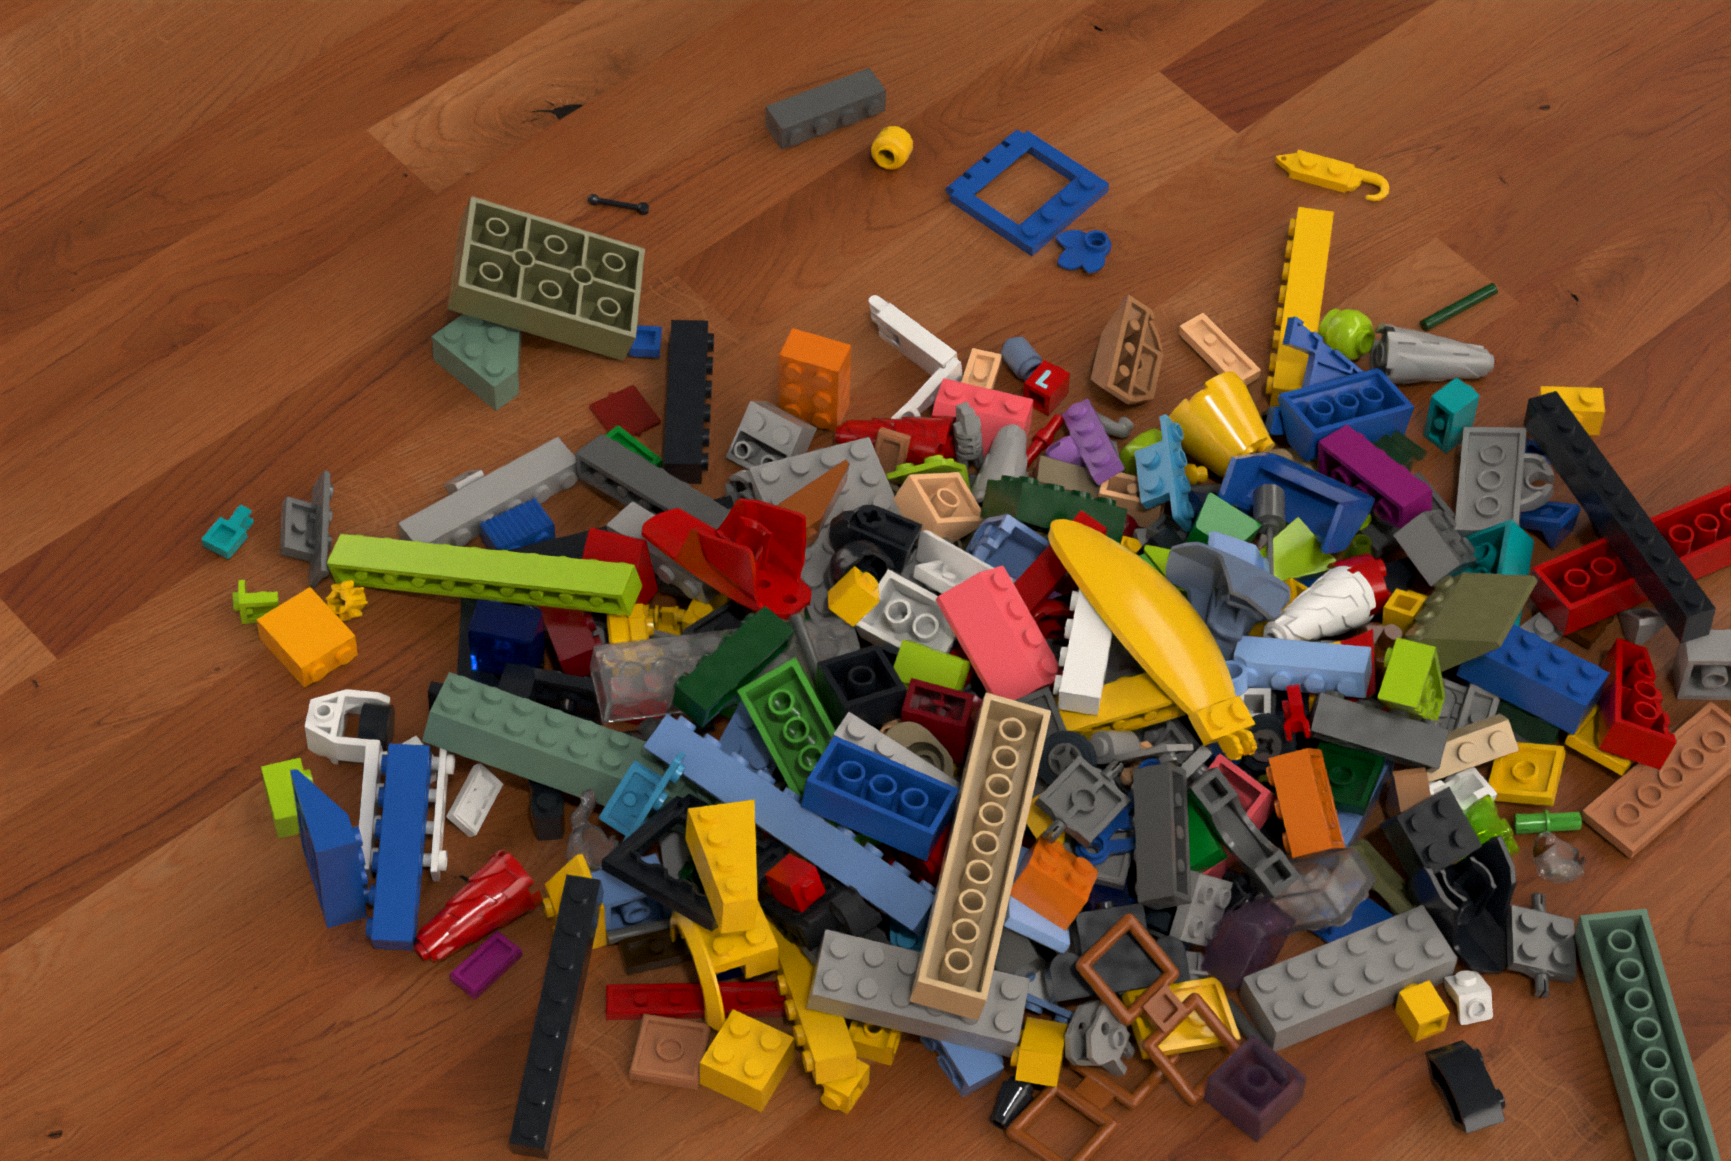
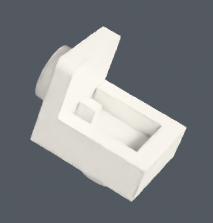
M1464 970L1456 973V975L1444 977L1445 990L1457 1004L1458 1021L1461 1025L1492 1019L1491 988L1477 971Z

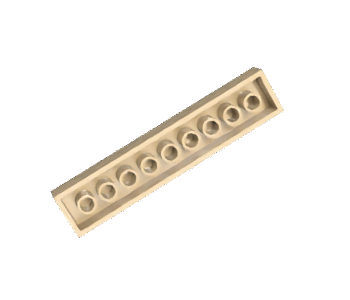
M985 693L976 718L910 1002L978 1020L987 1001L1050 720V710Z

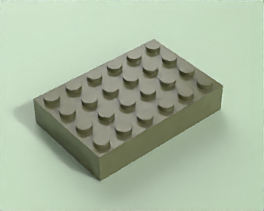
M471 196L460 219L447 309L624 361L636 339L645 248Z

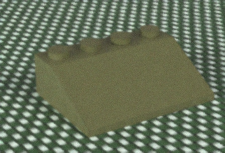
M1462 573L1453 578L1451 575L1445 576L1434 585L1435 590L1425 600L1426 605L1415 617L1416 621L1412 628L1406 632L1405 639L1436 647L1441 672L1498 649L1503 644L1535 587L1537 579L1535 576L1485 573Z

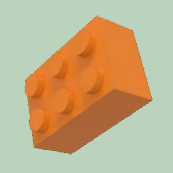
M792 328L779 354V408L820 429L836 432L837 426L841 424L850 406L851 345Z
M1306 748L1268 758L1270 766L1266 767V773L1270 785L1276 788L1278 799L1274 800V805L1278 818L1284 821L1286 832L1282 834L1287 853L1291 852L1292 858H1308L1345 849L1322 750Z

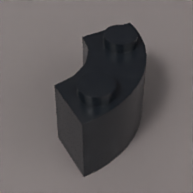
M1461 1040L1425 1052L1431 1083L1444 1099L1453 1126L1465 1133H1470L1505 1121L1502 1111L1506 1106L1504 1096L1500 1089H1495L1484 1066L1483 1056L1478 1048L1472 1049L1468 1043Z

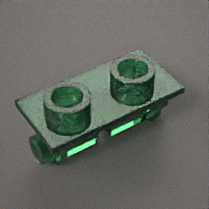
M1501 699L1495 715L1502 714L1509 719L1513 732L1534 744H1556L1560 736L1558 734L1560 728L1504 699Z

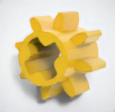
M353 580L331 585L333 591L326 597L327 604L335 614H339L340 620L347 621L351 620V618L361 617V610L368 604L363 592L364 587H354Z

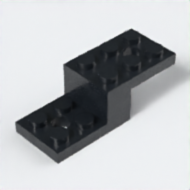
M506 662L498 689L603 726V681L587 676L579 677L564 674L557 670L548 671L533 668L526 664L517 665ZM431 681L427 691L429 711L444 683Z

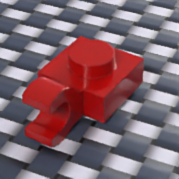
M1300 685L1286 686L1288 700L1282 701L1284 717L1287 720L1284 723L1285 737L1287 741H1292V733L1302 731L1305 738H1310V725L1305 717Z

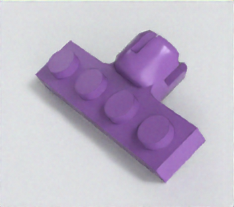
M1088 398L1073 404L1067 411L1062 413L1070 431V436L1063 437L1048 446L1045 451L1047 457L1081 467L1087 465L1097 485L1125 469L1094 406Z

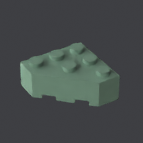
M462 314L431 336L434 361L495 411L519 395L522 331Z

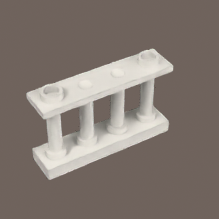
M366 739L359 830L363 841V846L361 847L366 863L364 868L367 879H372L373 852H379V848H375L376 819H382V815H378L379 787H385V783H380L382 755H388V752L383 751L380 740ZM440 748L439 757H432L431 770H438L437 789L429 790L428 802H436L434 821H427L426 834H433L432 853H424L423 867H431L430 872L433 881L439 882L441 871L447 870L448 861L447 850H442L448 774H454L455 754H450L448 750Z

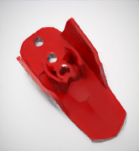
M740 498L735 502L718 529L711 527L680 508L661 512L645 521L642 526L641 536L687 571L743 606L757 612L766 606L779 618L790 620L789 618L792 615L800 613L803 608L810 606L811 588L801 579L806 551V517L800 512L760 500Z

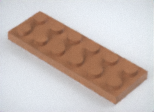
M1712 701L1673 733L1677 743L1661 770L1637 763L1582 810V820L1630 859L1731 773V716Z

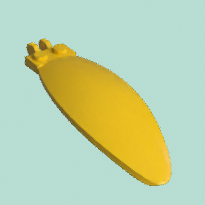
M1067 519L1052 521L1048 540L1068 573L1128 652L1160 688L1188 715L1204 746L1218 742L1223 753L1226 754L1225 756L1230 761L1241 759L1243 754L1244 756L1255 754L1258 747L1249 729L1256 723L1241 697L1235 694L1228 667L1212 633L1184 595L1148 562L1108 536L1075 521Z

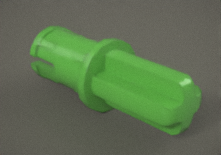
M1544 809V812L1514 813L1513 819L1515 835L1545 833L1546 836H1549L1550 831L1580 830L1582 827V818L1579 812L1549 813L1548 809Z

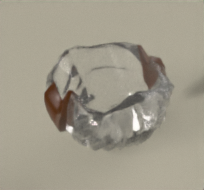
M1543 832L1534 840V845L1532 846L1533 864L1536 866V871L1544 879L1553 883L1564 884L1571 883L1584 874L1586 859L1584 856L1579 859V850L1560 840L1550 832Z

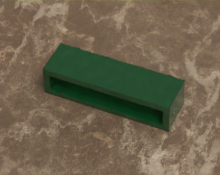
M766 606L756 614L751 612L742 621L740 629L734 634L732 632L726 634L712 654L710 652L705 653L690 674L685 672L677 679L674 684L675 693L672 703L703 728L739 695L738 689L754 681L790 648L795 630Z

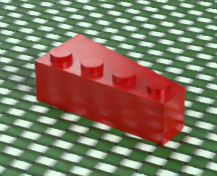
M1616 638L1601 665V669L1610 674L1600 696L1599 749L1609 754L1618 755L1661 770L1677 741L1675 735L1671 734L1668 729L1671 723L1668 713H1664L1661 707L1663 697L1661 690H1658L1654 684L1656 674L1648 649Z

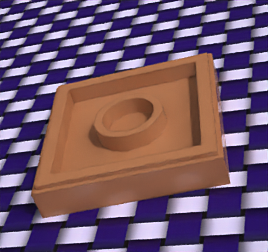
M643 1014L630 1066L629 1079L698 1090L700 1083L699 1062L707 1051L711 1027L705 1023Z

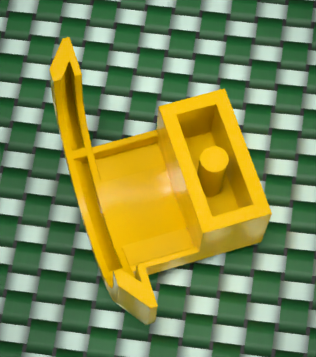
M758 899L755 929L721 934L717 927L711 932L674 910L670 919V938L672 942L676 941L679 933L682 939L685 938L701 984L705 1006V1021L708 1026L717 1031H720L725 1023V1015L716 974L740 966L745 979L778 969V945Z

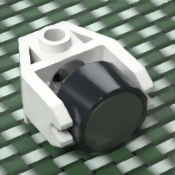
M345 689L311 699L305 722L308 750L319 756L329 758L333 764L337 765L339 760L364 763L366 739L380 740L383 751L388 752L389 743L392 744L395 727L394 705H389L390 697L379 692ZM349 713L360 714L358 738L344 737Z

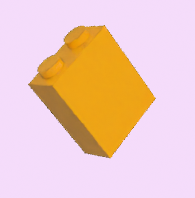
M311 587L256 619L259 639L304 688L313 682L322 680L328 673L341 665L348 664L358 655L356 636Z

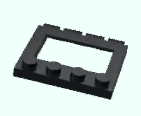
M687 794L684 798L677 795L602 859L601 870L713 932L718 925L707 896L698 892L696 885L684 878L675 879L668 874V869L658 863L649 864L641 860V854L675 825L680 824L686 827L688 808L710 806L691 794ZM755 830L757 891H759L768 883L765 873L789 854V848L770 837L764 840V834Z

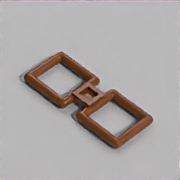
M1125 914L1077 960L1075 964L1077 971L1122 1025H1131L1142 1014L1155 1029L1142 1042V1049L1189 1105L1194 1106L1198 1104L1245 1056V1049L1198 993H1191L1181 1003L1171 991L1169 986L1179 977L1180 971L1133 914ZM1129 930L1163 973L1126 1008L1092 966ZM1195 1010L1229 1052L1192 1088L1158 1046Z
M1127 1026V1031L1131 1034L1130 1037L1136 1040L1132 1026ZM1180 1054L1167 1055L1174 1066L1180 1062ZM1070 1063L1071 1069L1084 1077L1081 1083L1074 1090L1058 1080L1057 1087L1046 1086L1007 1127L1006 1134L1010 1139L1041 1161H1066L1024 1131L1057 1095L1101 1126L1069 1160L1089 1161L1118 1129L1117 1120L1105 1113V1111L1115 1100L1131 1110L1136 1109L1165 1078L1163 1073L1156 1066L1139 1086L1130 1093L1093 1066L1072 1065Z

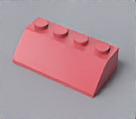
M1004 566L979 572L935 599L987 693L1016 700L1048 686L1051 693L1053 692L1056 675L1062 676L1063 670L1058 666L1057 659Z

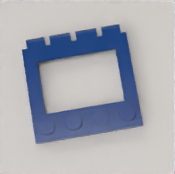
M1015 130L1001 144H998L983 156L982 160L977 161L965 171L963 176H959L948 185L945 190L950 196L952 204L1030 256H1033L1104 196L1109 190V183L1027 130L1025 133H1022L1019 130ZM1027 152L1071 182L1018 225L976 197L975 194Z

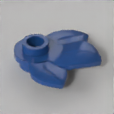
M1070 230L1056 235L1057 242L1066 249L1058 259V266L1067 270H1077L1083 267L1086 273L1091 274L1101 270L1105 265V256L1111 251V241L1105 232L1093 230L1085 233L1081 230Z

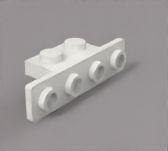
M928 530L920 532L916 559L923 564L915 565L913 577L926 584V587L930 590L943 594L975 574L994 568Z

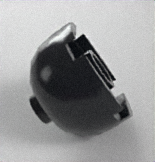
M864 539L853 540L836 550L831 557L828 565V580L831 587H833L855 566L863 573H870L879 584L887 570L892 571V567L894 569L895 567L892 560L878 544Z

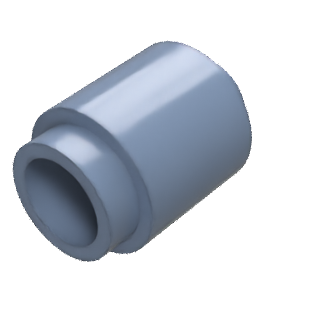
M1012 337L1002 346L1000 353L1002 354V360L1019 379L1026 381L1042 363L1040 355L1024 337Z

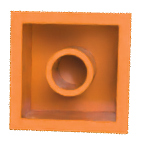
M1040 834L1018 866L1010 896L1066 931L1088 901L1099 871L1087 859L1077 857L1067 851L1058 840H1055L1054 843H1049V838L1045 840L1043 835Z

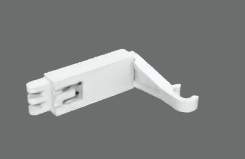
M873 295L869 298L871 319L880 329L878 331L879 337L931 375L929 380L891 419L921 417L920 414L935 403L943 378L958 382L962 381L961 362L957 358L956 351L894 305L888 304L877 295Z

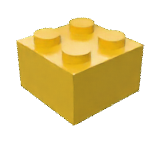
M733 1009L699 1062L700 1084L762 1113L794 1060L795 1037Z

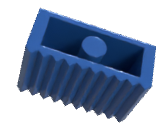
M533 498L531 501L527 500L525 504L516 505L514 509L510 508L509 511H504L503 514L499 513L498 516H493L492 519L488 518L486 522L482 521L480 523L482 543L490 550H511L555 539V524L536 498Z

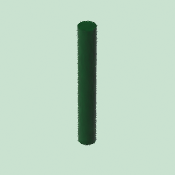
M1490 283L1420 321L1421 328L1424 331H1428L1497 294L1498 289L1496 285Z

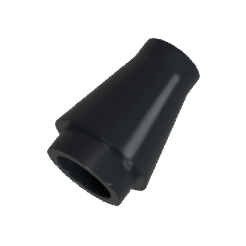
M1010 1076L1008 1081H1003L989 1121L997 1128L1006 1130L1015 1118L1031 1103L1034 1088L1028 1082L1015 1080V1076Z

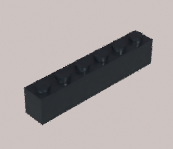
M671 320L663 469L687 484H702V471L708 472L709 453H703V447H709L710 428H704V424L711 423V404H706V399H712V380H707V375H713V357H708V352H714V333H708V321Z

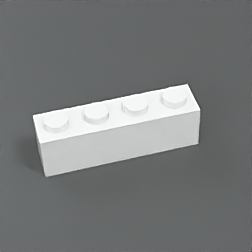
M1079 588V592L1072 591L1069 610L1075 611L1074 619H1067L1064 638L1069 639L1068 647H1061L1058 666L1064 667L1062 676L1056 675L1053 695L1059 696L1058 709L1098 716L1113 632Z

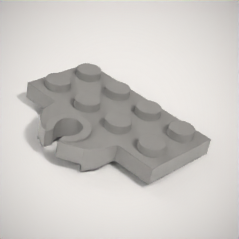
M1464 427L1455 516L1457 525L1455 530L1461 537L1510 519L1520 526L1521 512L1533 511L1545 505L1554 493L1552 484H1545L1542 487L1531 485L1537 480L1552 483L1555 482L1553 470L1547 463L1546 457L1536 453H1526V428Z

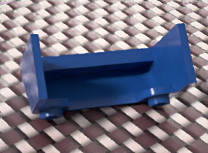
M1270 452L1231 457L1218 494L1219 498L1230 505L1238 506L1237 509L1244 514L1253 516V491L1265 484L1281 487L1285 492L1286 522L1291 523L1299 517L1310 531L1317 535L1315 539L1321 543L1319 547L1321 552L1325 554H1337L1338 551L1346 550L1371 512L1375 501L1374 497Z

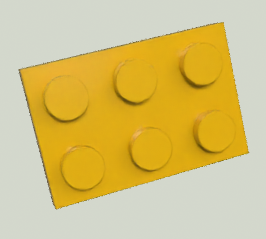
M1219 976L1172 983L1169 986L1181 1003L1191 993H1198L1237 1041L1241 1039ZM1147 988L1126 991L1122 996L1125 1007L1128 1008ZM1194 1010L1158 1047L1167 1056L1222 1047L1224 1045ZM1141 1014L1131 1026L1142 1058L1149 1059V1056L1142 1049V1042L1155 1029Z

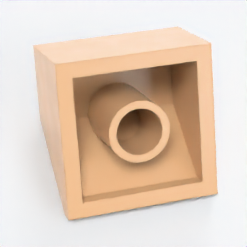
M959 472L909 475L893 498L903 517L922 524L921 531L928 530L940 538H948L952 543L976 530L985 520V518L980 517L981 508Z

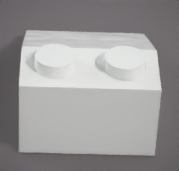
M888 569L879 583L880 602L855 625L860 637L874 645L879 644L881 649L894 655H898L903 639L948 653L957 638L935 600L938 596Z

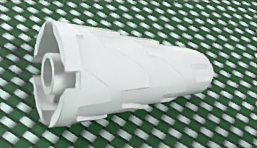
M1338 566L1330 569L1279 613L1274 621H1270L1264 626L1263 637L1312 642L1325 636H1338L1351 630H1357L1362 625L1369 623L1374 616H1369L1370 610L1376 607L1373 590L1359 571L1354 574L1347 571L1352 567Z

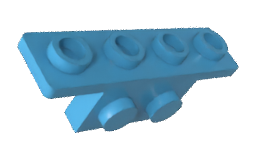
M1164 414L1160 416L1163 441L1135 451L1140 500L1146 509L1171 501L1172 517L1187 533L1192 528L1191 518H1194V511L1188 498V492H1190L1191 487L1185 475L1184 466H1187V459L1181 446V440L1184 439V435L1180 425L1177 422L1174 423Z
M680 751L663 777L634 760L598 819L625 835L624 840L648 821L647 817L652 809L657 812L660 810L669 794L664 792L668 783L671 781L676 784L686 768L685 765L681 764L686 754Z

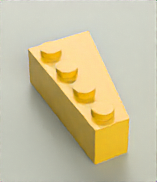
M755 799L688 808L685 839L720 933L755 929L758 899Z

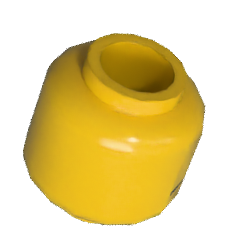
M898 126L885 127L873 141L871 155L880 167L888 170L898 169L906 163L911 155L913 140L905 129Z

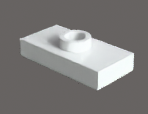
M481 763L474 765L446 817L468 837L476 836L503 783Z

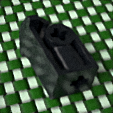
M862 505L851 511H843L834 517L829 527V538L835 552L844 544L853 540L864 539L878 544L894 563L895 569L892 567V570L902 573L917 547L922 524L879 506Z

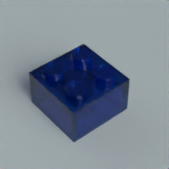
M478 599L468 628L471 669L502 675L506 662L517 665L526 664L539 669L545 652L542 610H536L528 606L519 607L503 604L499 601Z

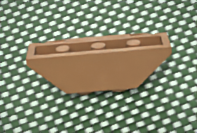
M1129 294L1124 297L1101 333L1090 380L1126 404L1146 403L1154 399L1164 353L1158 331L1152 321L1155 319L1152 309Z

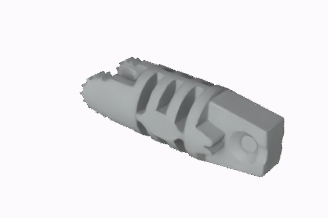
M968 402L956 405V423H953L955 460L958 463L965 464L968 473V460H972L974 467L980 470L984 456L980 417L978 415L975 416V411Z

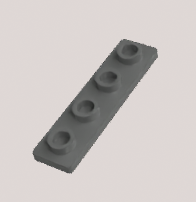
M326 470L322 472L313 486L312 503L288 496L282 502L280 554L310 562L309 586L314 588L322 578L328 576L330 571L327 565V552L331 545L332 536L328 534V526L331 523L333 511L329 509V501L331 500L334 486L330 484V472Z

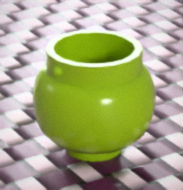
M1332 309L1323 318L1318 331L1325 344L1333 350L1337 349L1349 360H1356L1367 354L1375 342L1371 320L1364 313L1355 309Z

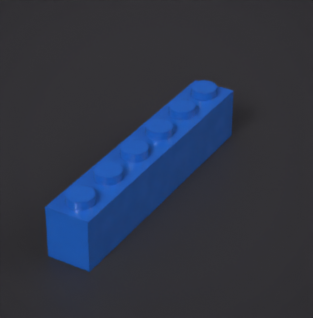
M389 743L388 755H382L381 774L386 775L385 787H379L378 807H383L382 819H376L375 839L380 840L379 852H373L372 872H377L376 884H371L369 890V905H374L373 917H368L366 922V938H371L374 949L414 951L413 945L416 944L415 937L417 936L432 767L430 745Z

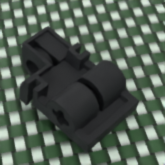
M817 867L816 869L826 893L802 913L776 901L773 893L760 902L764 914L773 919L783 937L790 943L799 940L800 945L806 946L809 952L820 945L819 939L823 937L825 930H833L835 927H838L848 935L860 937L883 921L880 913L863 901L856 888L851 885L849 888H846Z

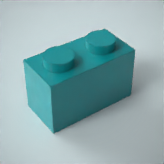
M1459 378L1453 379L1431 396L1423 436L1445 454L1462 442L1464 427H1473L1480 395Z

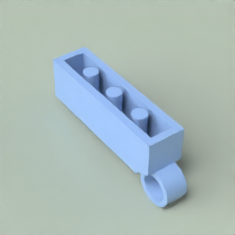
M1242 636V640L1237 642L1234 661H1225L1236 696L1244 694L1248 687L1287 691L1286 686L1299 684L1300 690L1303 693L1319 694L1320 692L1325 693L1326 690H1332L1344 694L1345 697L1366 698L1372 674L1371 647Z

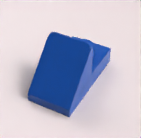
M1547 501L1545 505L1533 511L1521 512L1520 527L1522 529L1542 531L1550 549L1554 550L1573 531L1581 509L1579 504Z

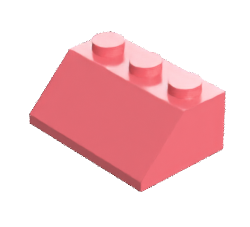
M943 378L935 399L932 415L956 417V405L968 402L970 407L974 409L975 416L978 415L980 417L984 458L989 453L992 442L1000 428L1014 424L1021 427L1026 432V435H1028L1032 423L1033 399Z

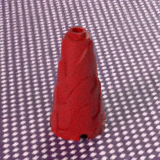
M931 415L930 418L901 417V419L872 417L871 420H846L842 425L837 426L835 442L836 444H843L869 437L875 448L878 430L884 427L911 436L906 463H913L914 466L924 464L925 458L942 455L943 459L952 458L956 462L953 437V423H956V417Z
M502 848L490 856L489 861L468 879L469 883L445 903L446 906L419 929L415 937L417 943L413 945V949L423 962L430 960L434 963L439 959L445 960L470 942L475 943L499 926L502 928L527 911L534 910L543 902L539 890L531 895L527 888L534 884L533 880L509 852L505 854Z

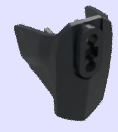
M1497 835L1483 843L1482 847L1471 852L1458 863L1451 864L1435 874L1430 866L1423 867L1411 879L1408 878L1405 889L1416 907L1424 905L1452 951L1471 970L1487 974H1500L1508 966L1506 917L1516 887V869L1503 838Z

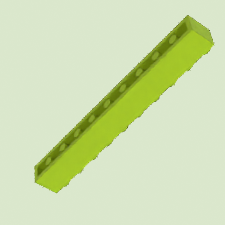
M340 534L327 561L336 584L353 580L354 586L626 616L631 615L643 586L635 565L624 562L613 563L595 559L585 560L566 556L557 557L539 555L537 553L528 554L510 552L508 550L433 544L416 540H396L388 537H367L359 534Z

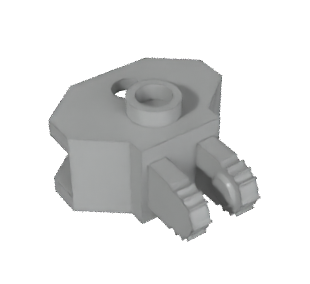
M1090 1000L1079 1005L1065 1033V1056L1072 1065H1102L1109 1073L1119 1077L1124 1075L1127 1070L1120 1057L1127 1059L1133 1057L1135 1049L1128 1041L1131 1034L1127 1031V1026L1122 1025L1105 1004L1101 1005L1098 1000ZM1080 1023H1082L1083 1028L1079 1029Z

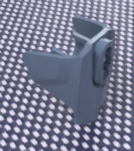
M1201 542L1178 544L1172 546L1166 564V578L1171 583L1186 590L1188 601L1212 633L1225 661L1234 660L1237 642L1242 640V636H1248L1256 623L1274 621L1280 611L1290 602V587L1267 571L1234 555Z

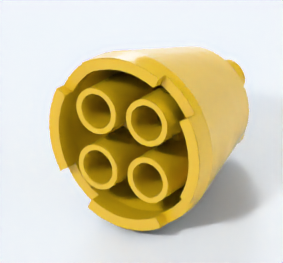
M1234 371L1224 372L1205 382V389L1197 392L1190 400L1185 398L1169 416L1174 423L1177 422L1183 431L1184 439L1181 440L1182 450L1223 480L1231 457L1269 452L1275 446L1244 381Z

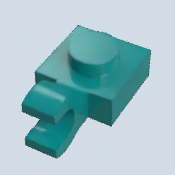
M240 505L229 520L219 517L202 537L203 547L229 560L248 538L246 531L254 523V519L248 517L252 510Z

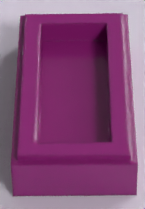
M496 931L449 974L450 981L475 1000L523 956L522 949L499 931Z

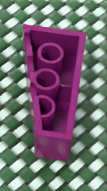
M1347 424L1318 441V472L1374 497L1375 501L1372 509L1376 517L1401 529L1422 512L1432 511V489L1426 482L1420 481L1405 466L1398 464L1384 450L1377 448L1363 434L1356 432Z

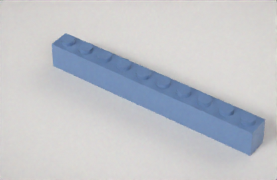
M666 714L643 746L648 752L668 766L671 765L680 751L685 753L686 756L681 764L685 765L686 768L682 776L723 804L755 799V826L846 888H849L850 885L858 890L863 900L920 938L927 929L936 891L935 887L924 880L917 884L909 878L911 872L896 861L892 865L883 861L881 858L884 853L868 842L864 847L855 842L854 839L857 835L840 824L836 829L827 822V818L802 808L800 804L802 798L787 787L783 792L774 787L773 785L776 780L761 769L756 774L747 768L749 762L736 752L732 751L729 756L721 751L720 748L723 744L706 733L702 738L693 732L696 726L680 715L676 720Z

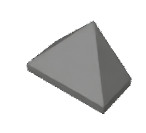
M1651 607L1626 609L1619 612V619L1627 641L1640 646L1667 625L1658 611Z

